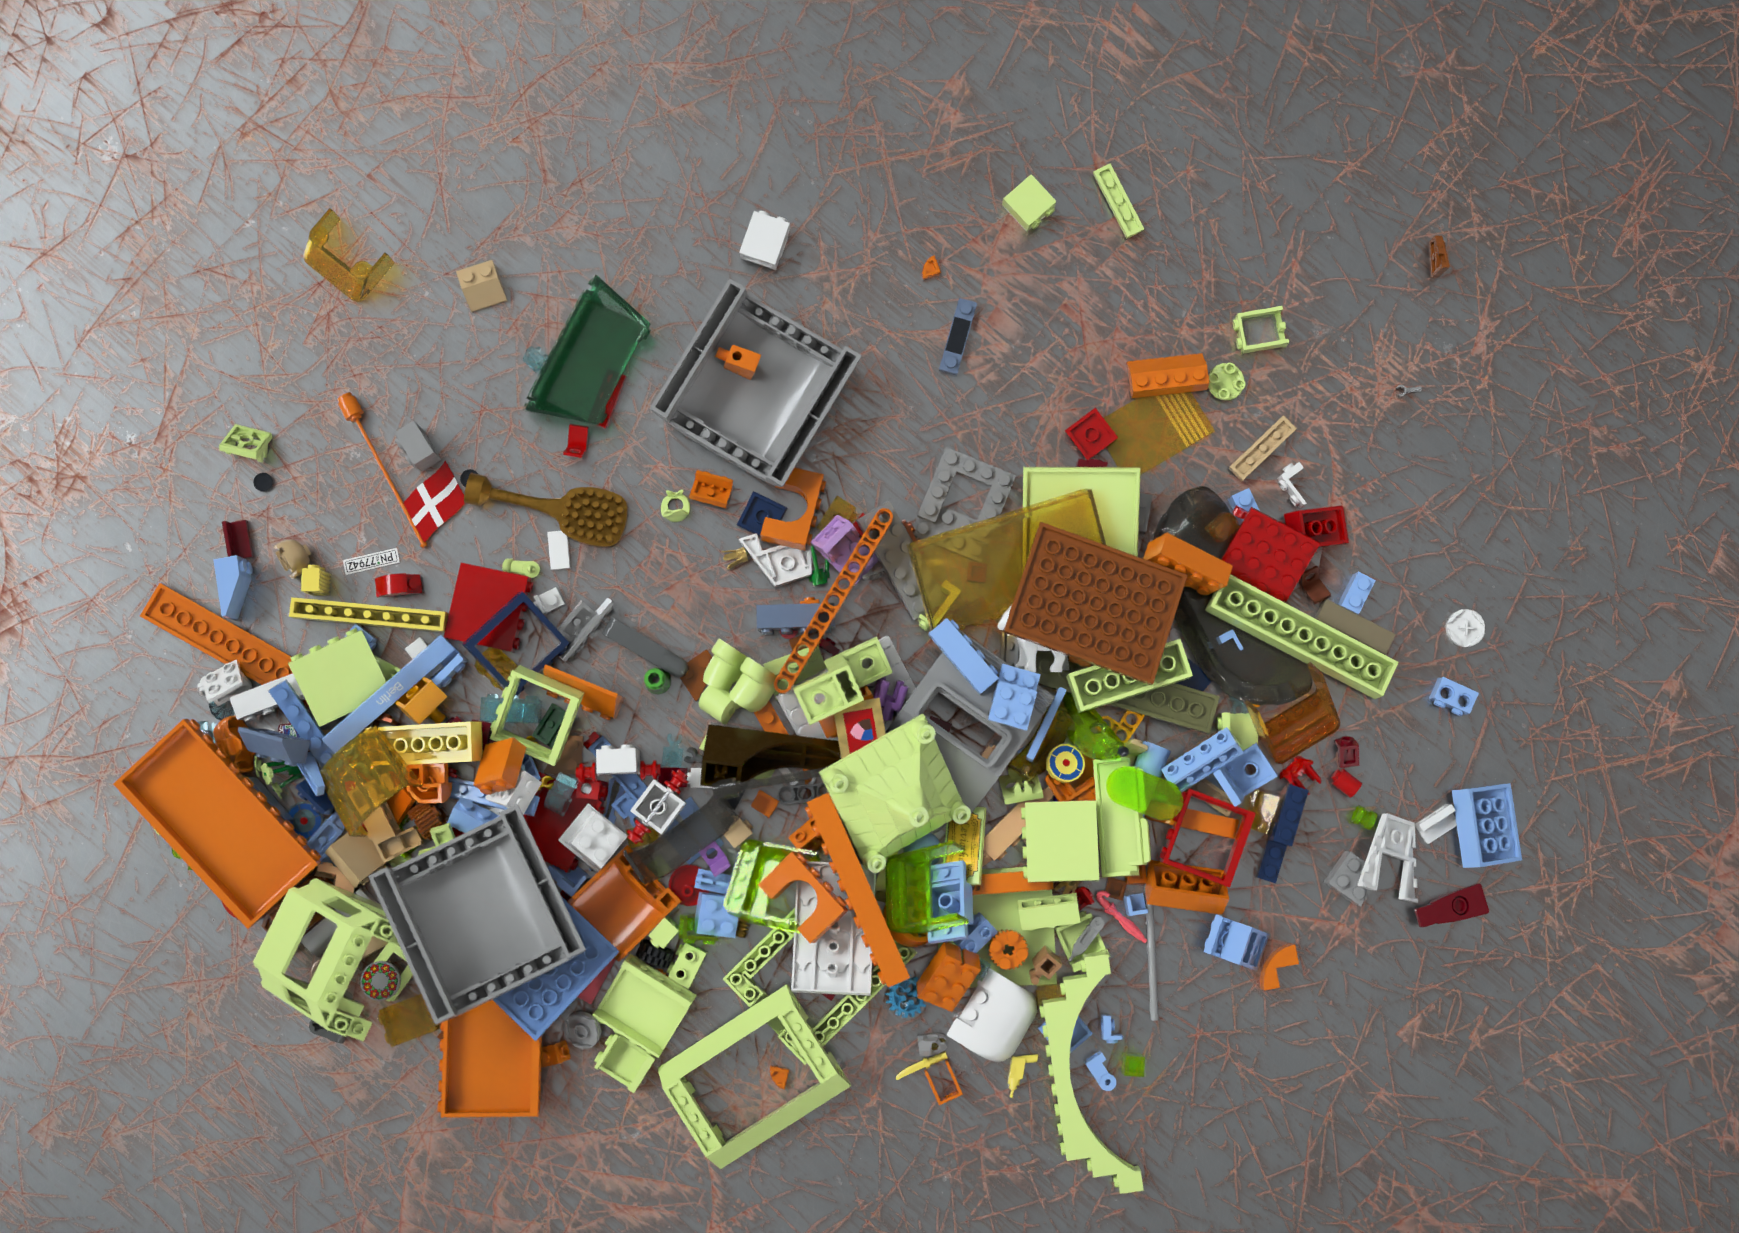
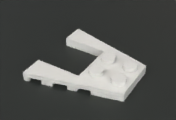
M1391 814L1381 815L1357 886L1377 891L1382 854L1404 861L1398 899L1410 903H1418V898H1415L1417 879H1414V867H1417L1416 859L1413 858V848H1416L1414 822Z

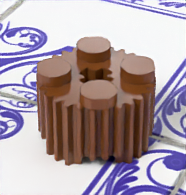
M418 803L407 812L408 817L411 821L414 820L418 827V832L425 840L427 838L430 841L433 840L430 833L431 828L447 824L448 822L447 817L449 816L443 807L439 809L436 806L438 803Z

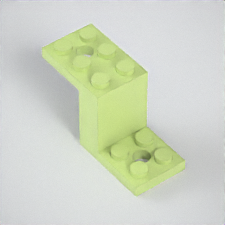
M874 637L824 660L823 662L828 672L794 687L793 690L809 725L863 701L864 698L859 688L893 672L878 638ZM865 658L872 659L870 667L865 668L862 666V661ZM818 693L825 695V699L821 703L814 701V697Z

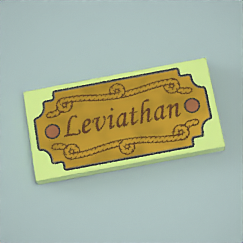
M976 807L966 823L958 824L951 820L946 824L943 863L961 860L966 862V882L970 885H981L987 810L985 807Z

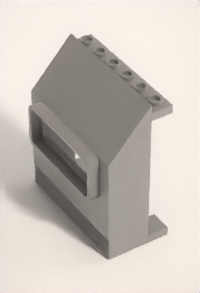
M958 629L959 633L962 636L966 635L964 632ZM968 636L972 641V648L975 651L979 650L985 656L984 662L988 666L992 665L998 671V677L1002 664H1009ZM942 652L891 723L886 734L923 714L938 692L999 734L1002 739L988 759H985L926 717L928 723L935 729L934 739L962 802L972 813L1000 777L1055 697L1039 685L1037 686V696L1027 731L990 721L988 717L997 681L979 695Z

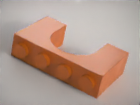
M794 468L783 487L775 486V488L801 495L807 503V510L801 518L791 522L765 517L760 534L761 541L806 551V547L811 545L813 534H810L811 528H815L817 523L815 513L816 510H820L822 499L819 498L820 493H824L827 481H824V474Z
M791 852L758 885L770 899H776L792 883L799 880L809 883L814 888L817 894L816 909L797 928L811 944L818 941L849 910L846 908L847 903L840 896L837 897L832 892L834 890L827 881L823 882L819 876L821 874L818 870L806 863L808 861L801 852Z

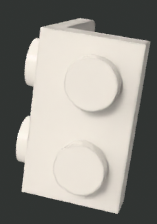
M520 770L515 788L486 795L485 798L506 808L518 804L524 815L542 782L528 772Z

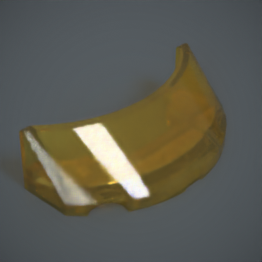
M1049 707L1047 708V710H1046V712H1045V715H1044V717H1043V719H1042V722H1043V720H1044V718H1045V716H1046V714H1047V711H1048ZM1060 707L1058 708L1033 762L1026 760V756L1041 724L1026 747L1007 766L1027 782L1033 781L1037 774L1041 775L1046 770V758L1051 749L1064 744L1066 740V731L1072 724L1070 714Z

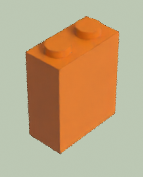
M514 737L486 744L473 785L483 794L487 795L515 788L526 746Z

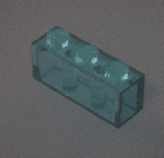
M487 694V697H481L480 721L493 722L498 717L496 710L499 704H502L504 698H499L498 694ZM515 695L506 722L539 724L542 715V700H537V696H525V699H518V695Z

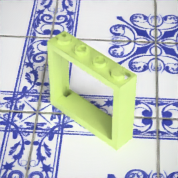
M519 665L515 670L511 671L508 677L510 683L502 693L504 700L496 710L498 717L491 725L492 734L490 739L497 742L514 737L526 746L525 754L555 766L561 758L585 692ZM521 678L570 699L552 750L503 729Z

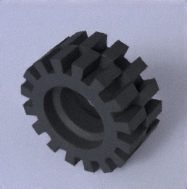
M645 939L641 940L636 956L641 958V960L661 968H668L674 955V951L670 948H656L649 940Z

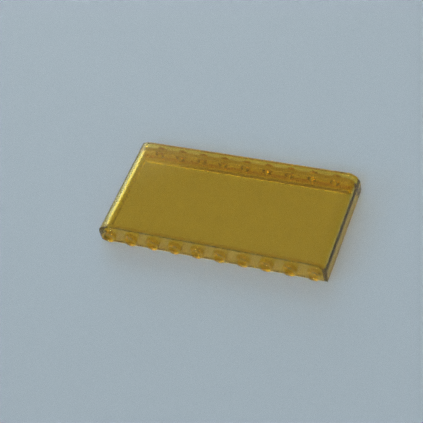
M1092 489L1077 490L907 544L930 632L946 618L949 621L954 620L961 631L970 624L976 626L983 624V620L989 618L991 620L1001 618V614H1004L1013 603L1040 522L1106 545Z

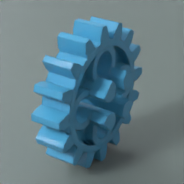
M909 975V979L889 987L890 992L885 993L886 996H889V1000L886 1003L892 1005L889 1010H896V1016L902 1014V1018H907L908 1015L915 1017V1012L921 1013L920 1007H926L923 1000L917 998L916 983L918 977L911 979V975ZM899 988L901 993H907L908 997H915L917 1000L916 1004H914L913 1000H906L905 995H897L896 989ZM901 1002H902L903 1005H904L903 1008L900 1007V1003H901Z

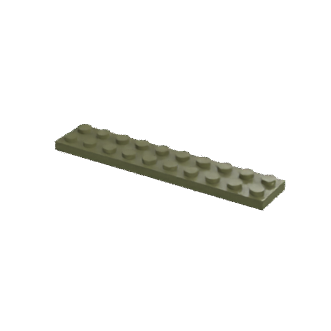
M1037 651L1036 672L1034 673L1041 674L1038 684L1056 690L1062 687L1066 689L1067 693L1072 694L1066 676L1069 673L1088 667L1068 661L1069 670L1050 672V667L1054 663L1055 658L1052 651ZM1174 683L1107 705L1210 734L1220 696Z

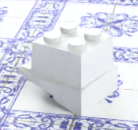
M588 803L558 841L594 872L598 873L628 836Z

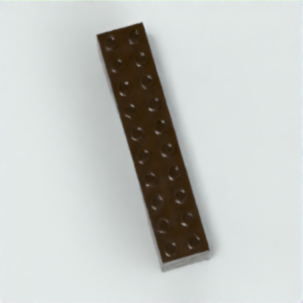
M709 724L702 757L700 785L740 790L749 780L770 770L803 768L819 772L841 760L839 741Z

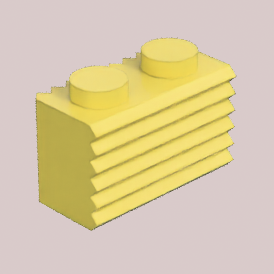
M308 565V568H302L301 591L312 596H329V584L331 583L329 576L331 574L326 572L325 568L320 567V565Z

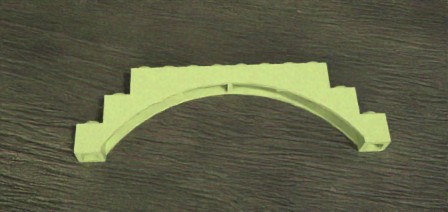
M1107 951L1083 954L1084 960H1080L1081 970L1086 972V974L1063 977L1060 989L1061 995H1065V997L1042 1000L1043 1006H1039L1041 1018H1045L1046 1025L1042 1026L1044 1038L1048 1037L1049 1045H1045L1046 1055L1051 1057L1052 1064L1048 1065L1050 1077L1054 1076L1055 1084H1051L1052 1094L1057 1096L1058 1102L1054 1104L1056 1116L1060 1115L1061 1123H1057L1058 1134L1063 1135V1143H1060L1061 1154L1066 1155L1067 1161L1090 1158L1086 1159L1088 1171H1092L1093 1177L1113 1175L1114 1187H1118L1120 1194L1144 1191L1139 1165L1133 1166L1121 1159L1096 1136L1081 1113L1073 1093L1069 1065L1073 1030L1078 1015L1094 987L1106 974H1111Z

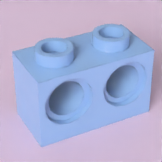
M1440 677L1437 678L1429 699L1434 701V705L1441 708L1448 707L1452 709L1451 712L1453 714L1462 716L1470 714L1479 693L1450 679ZM1442 689L1447 691L1446 699L1441 696ZM1460 697H1463L1465 700L1463 707L1458 702Z

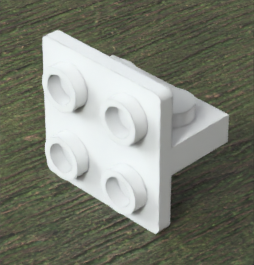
M237 660L226 663L223 667L203 677L206 700L209 703L214 701L217 706L229 701V697L252 688L251 682L241 672Z

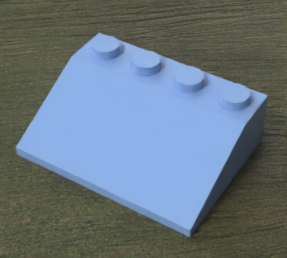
M1511 783L1452 790L1463 868L1485 867L1521 861L1522 855Z

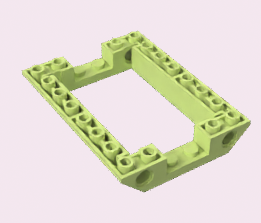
M795 908L723 978L749 1007L754 1006L769 996L752 977L794 937ZM894 940L904 965H906L917 952L913 947L903 946ZM878 965L872 968L870 996L845 995L811 1028L822 1047L886 985H882L877 974L880 972ZM778 1016L768 1021L767 1024L778 1034L777 1037L805 1065L807 1063Z
M788 984L657 1068L664 1092L705 1157L720 1169L852 1086L832 1053H826L806 1020L809 1017L793 992H791ZM778 1016L819 1080V1083L725 1142L717 1124L712 1127L692 1095L695 1089L684 1076Z

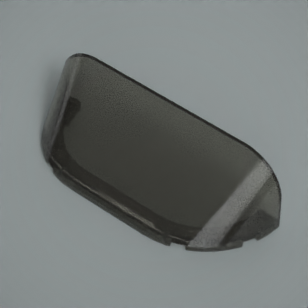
M1205 486L1189 489L1178 496L1170 504L1171 506L1166 513L1162 515L1153 540L1165 533H1169L1221 559L1239 527L1224 501L1213 490ZM1221 522L1223 527L1216 537V531L1214 529L1210 530L1209 527ZM1184 586L1174 619L1202 671L1211 681L1214 680L1221 686L1223 692L1240 701L1255 705L1285 704L1310 692L1312 688L1310 665L1206 612L1205 609L1213 593L1202 595L1197 590ZM1233 629L1244 650H1239L1233 638L1222 643L1219 636Z

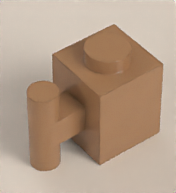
M1044 946L1032 959L1035 968L1029 971L1032 984H1038L1039 978L1042 975L1050 980L1062 966L1060 957L1047 946Z

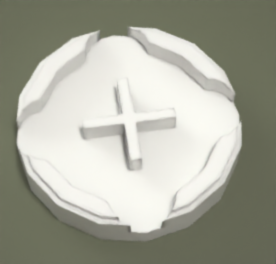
M1461 609L1452 613L1447 619L1446 634L1450 641L1457 646L1471 647L1479 643L1484 637L1485 622L1481 615L1474 610Z

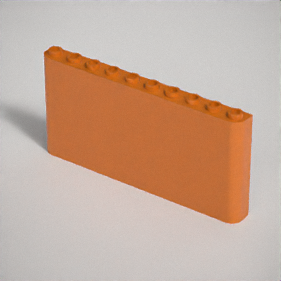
M183 719L115 781L113 785L239 921L249 929L276 903L283 899L290 888L297 886L321 863V855L307 845V840L293 830L294 826L280 816L281 812L267 802V797L253 787L254 783L248 777H244L240 773L241 769L233 762L231 763L226 758L227 754L225 751L213 744L214 740L206 733L204 734L199 729L201 726L194 719Z
M493 1000L440 1024L441 1031H444L443 1039L440 1040V1051H443V1059L439 1061V1072H442V1080H439L438 1091L441 1092V1100L438 1101V1113H441V1117L539 1116L542 1035L535 1041Z

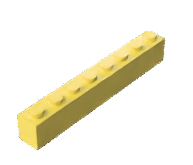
M291 597L289 617L302 620L445 633L449 613L443 611Z

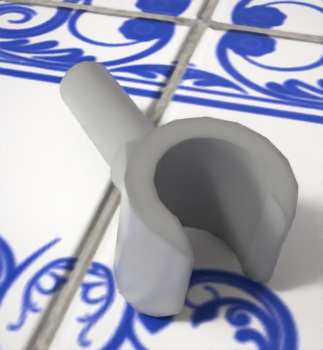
M1398 385L1396 389L1404 391L1403 394H1397L1398 398L1404 397L1406 393L1422 390L1421 386L1406 388L1404 385Z

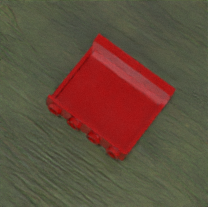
M461 563L444 638L465 642L516 594L524 592L528 597V593H531L533 589L531 578ZM522 602L476 645L515 653V650L520 646V638L518 636L520 630L522 631L524 628L525 620L523 619V614L527 612L528 607Z
M539 772V781H542L543 777L549 775L543 772ZM552 777L553 780H549L547 785L554 784L555 787L553 789L541 787L535 794V796L540 798L535 815L529 816L524 814L523 816L544 861L564 870L566 873H570L571 870L575 871L579 863L578 857L559 842L558 839L588 803L603 815L605 802L577 798L575 788Z

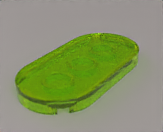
M1129 766L1115 769L1107 778L1106 790L1108 796L1118 805L1157 820L1172 819L1181 811L1183 805L1182 793L1172 782Z

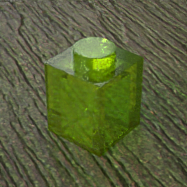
M1122 1053L1121 1073L1124 1076L1144 1077L1145 1056L1142 1054Z

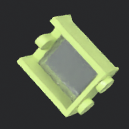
M1282 306L1237 313L1235 320H1233V329L1238 334L1236 345L1237 349L1241 350V354L1286 347L1289 344V339H1285L1284 334L1286 324L1282 322L1281 318Z

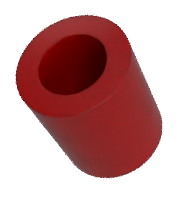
M1337 769L1331 776V784L1349 798H1352L1362 786V782L1345 769Z

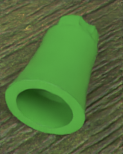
M661 668L650 669L644 676L645 686L653 694H663L671 686V676ZM654 677L660 678L658 683L653 682Z

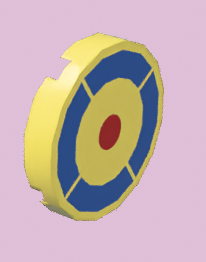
M1060 744L1052 748L1046 758V769L1053 779L1058 780V782L1070 783L1078 779L1084 771V757L1081 751L1073 745Z

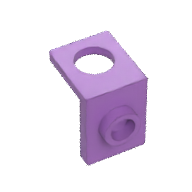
M715 840L698 851L709 865L715 877L725 872L731 866L727 856ZM715 848L717 850L716 857L708 858L706 856L707 850Z

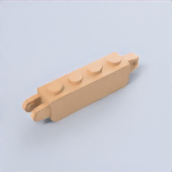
M1045 787L1042 790L1044 798L1018 802L985 835L982 867L992 860L998 859L1000 861L1007 854L1005 850L1010 845L1014 847L1021 840L1019 836L1022 834V827H1026V819H1022L1021 807H1025L1027 802H1048L1054 795L1049 787Z

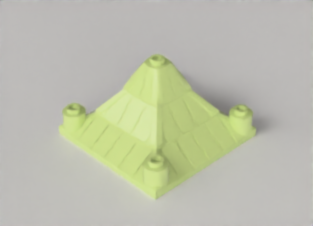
M923 714L819 771L866 870L869 869L873 873L881 872L884 869L887 856L894 854L901 848L915 842V840L922 838L951 820L958 824H963L971 816V811L962 802L934 739L935 729L928 723Z

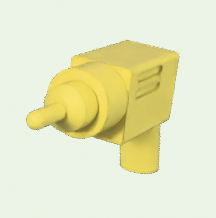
M1038 1054L1012 1055L1008 1078L1011 1090L1010 1098H1013L1014 1091L1017 1089V1085L1019 1086L1020 1079H1023L1025 1063L1037 1062Z

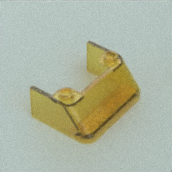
M329 208L310 230L303 259L312 269L354 302H360L366 298L395 262L384 252L373 266L366 261H359L350 268L333 255L324 245L329 239V233L341 219Z

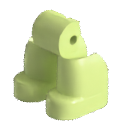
M718 639L712 648L714 656L703 675V682L709 686L704 690L699 699V707L722 724H727L736 709L743 707L749 712H756L762 709L776 691L774 681L777 676L726 642ZM734 682H737V683L735 684V686L733 687V689H732V690L730 691V693H729V690H730L732 684H733Z

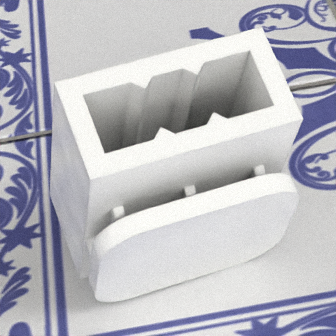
M754 211L739 252L740 258L776 270L788 240L790 231L788 220L783 217H771L769 213L764 211Z

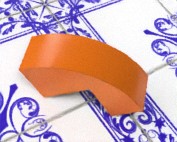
M1290 943L1279 947L1266 959L1260 974V988L1262 990L1280 988L1276 968L1299 964L1295 944Z

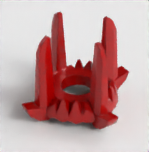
M1301 756L1295 757L1294 761L1285 770H1281L1279 776L1280 780L1284 777L1291 785L1303 789L1306 788L1297 778L1299 775L1302 777V773L1306 774L1312 781L1316 780L1321 784V778L1311 766L1313 761Z

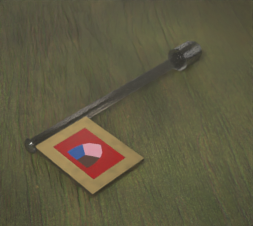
M880 698L863 700L834 714L841 759L886 734ZM825 768L746 782L737 781L736 777L718 780L717 783H712L714 798L720 800L739 797V793H742L743 790L821 777L819 771Z

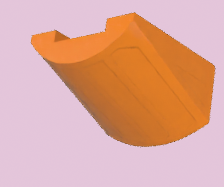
M628 845L568 901L573 908L620 951L614 957L618 962L681 902L668 887L665 888L639 861L638 855Z

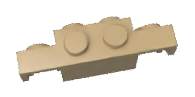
M389 773L349 792L359 813V820L365 825L368 831V838L374 843L383 863L424 843L416 825L401 831L385 799V796L397 791Z

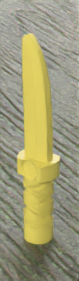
M944 1051L930 1058H923L922 1061L905 1068L896 1076V1080L924 1067L928 1069L931 1065L948 1059L946 1052Z

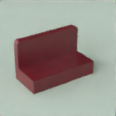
M241 520L231 523L222 521L228 557L237 555L244 559L254 558L248 521Z

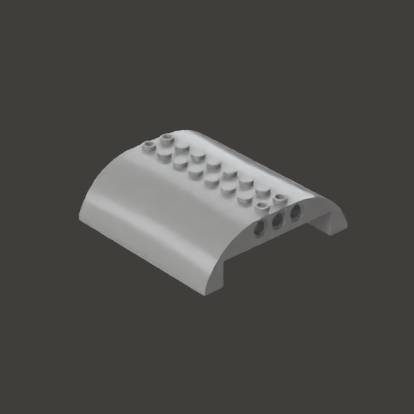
M729 278L651 405L650 410L688 438L735 466L770 484L783 487L862 355L847 346L844 349L837 347L747 294L744 286ZM736 345L761 354L752 379H746L723 368L726 361L715 357L718 348L722 347L730 351L731 346Z
M518 804L500 812V817L392 869L386 867L368 876L435 1025L487 1003L557 968L586 951Z

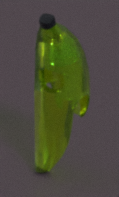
M1065 693L1063 703L1076 727L1075 731L1067 730V735L1072 744L1081 753L1095 760L1109 762L1129 755V750L1125 747L1123 741L1113 732L1095 708L1078 713L1072 694ZM1095 726L1101 727V733L1094 734L1091 732V728Z

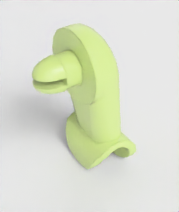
M507 558L502 564L503 571L530 578L536 577L540 572L539 565L534 561H517Z

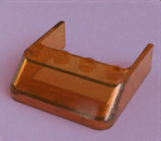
M1311 662L1307 665L1316 686V691L1264 723L1260 712L1249 700L1245 701L1260 740L1271 758L1278 764L1287 762L1335 733L1340 727V719L1323 673Z

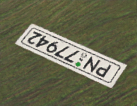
M397 548L343 560L346 575L400 563Z

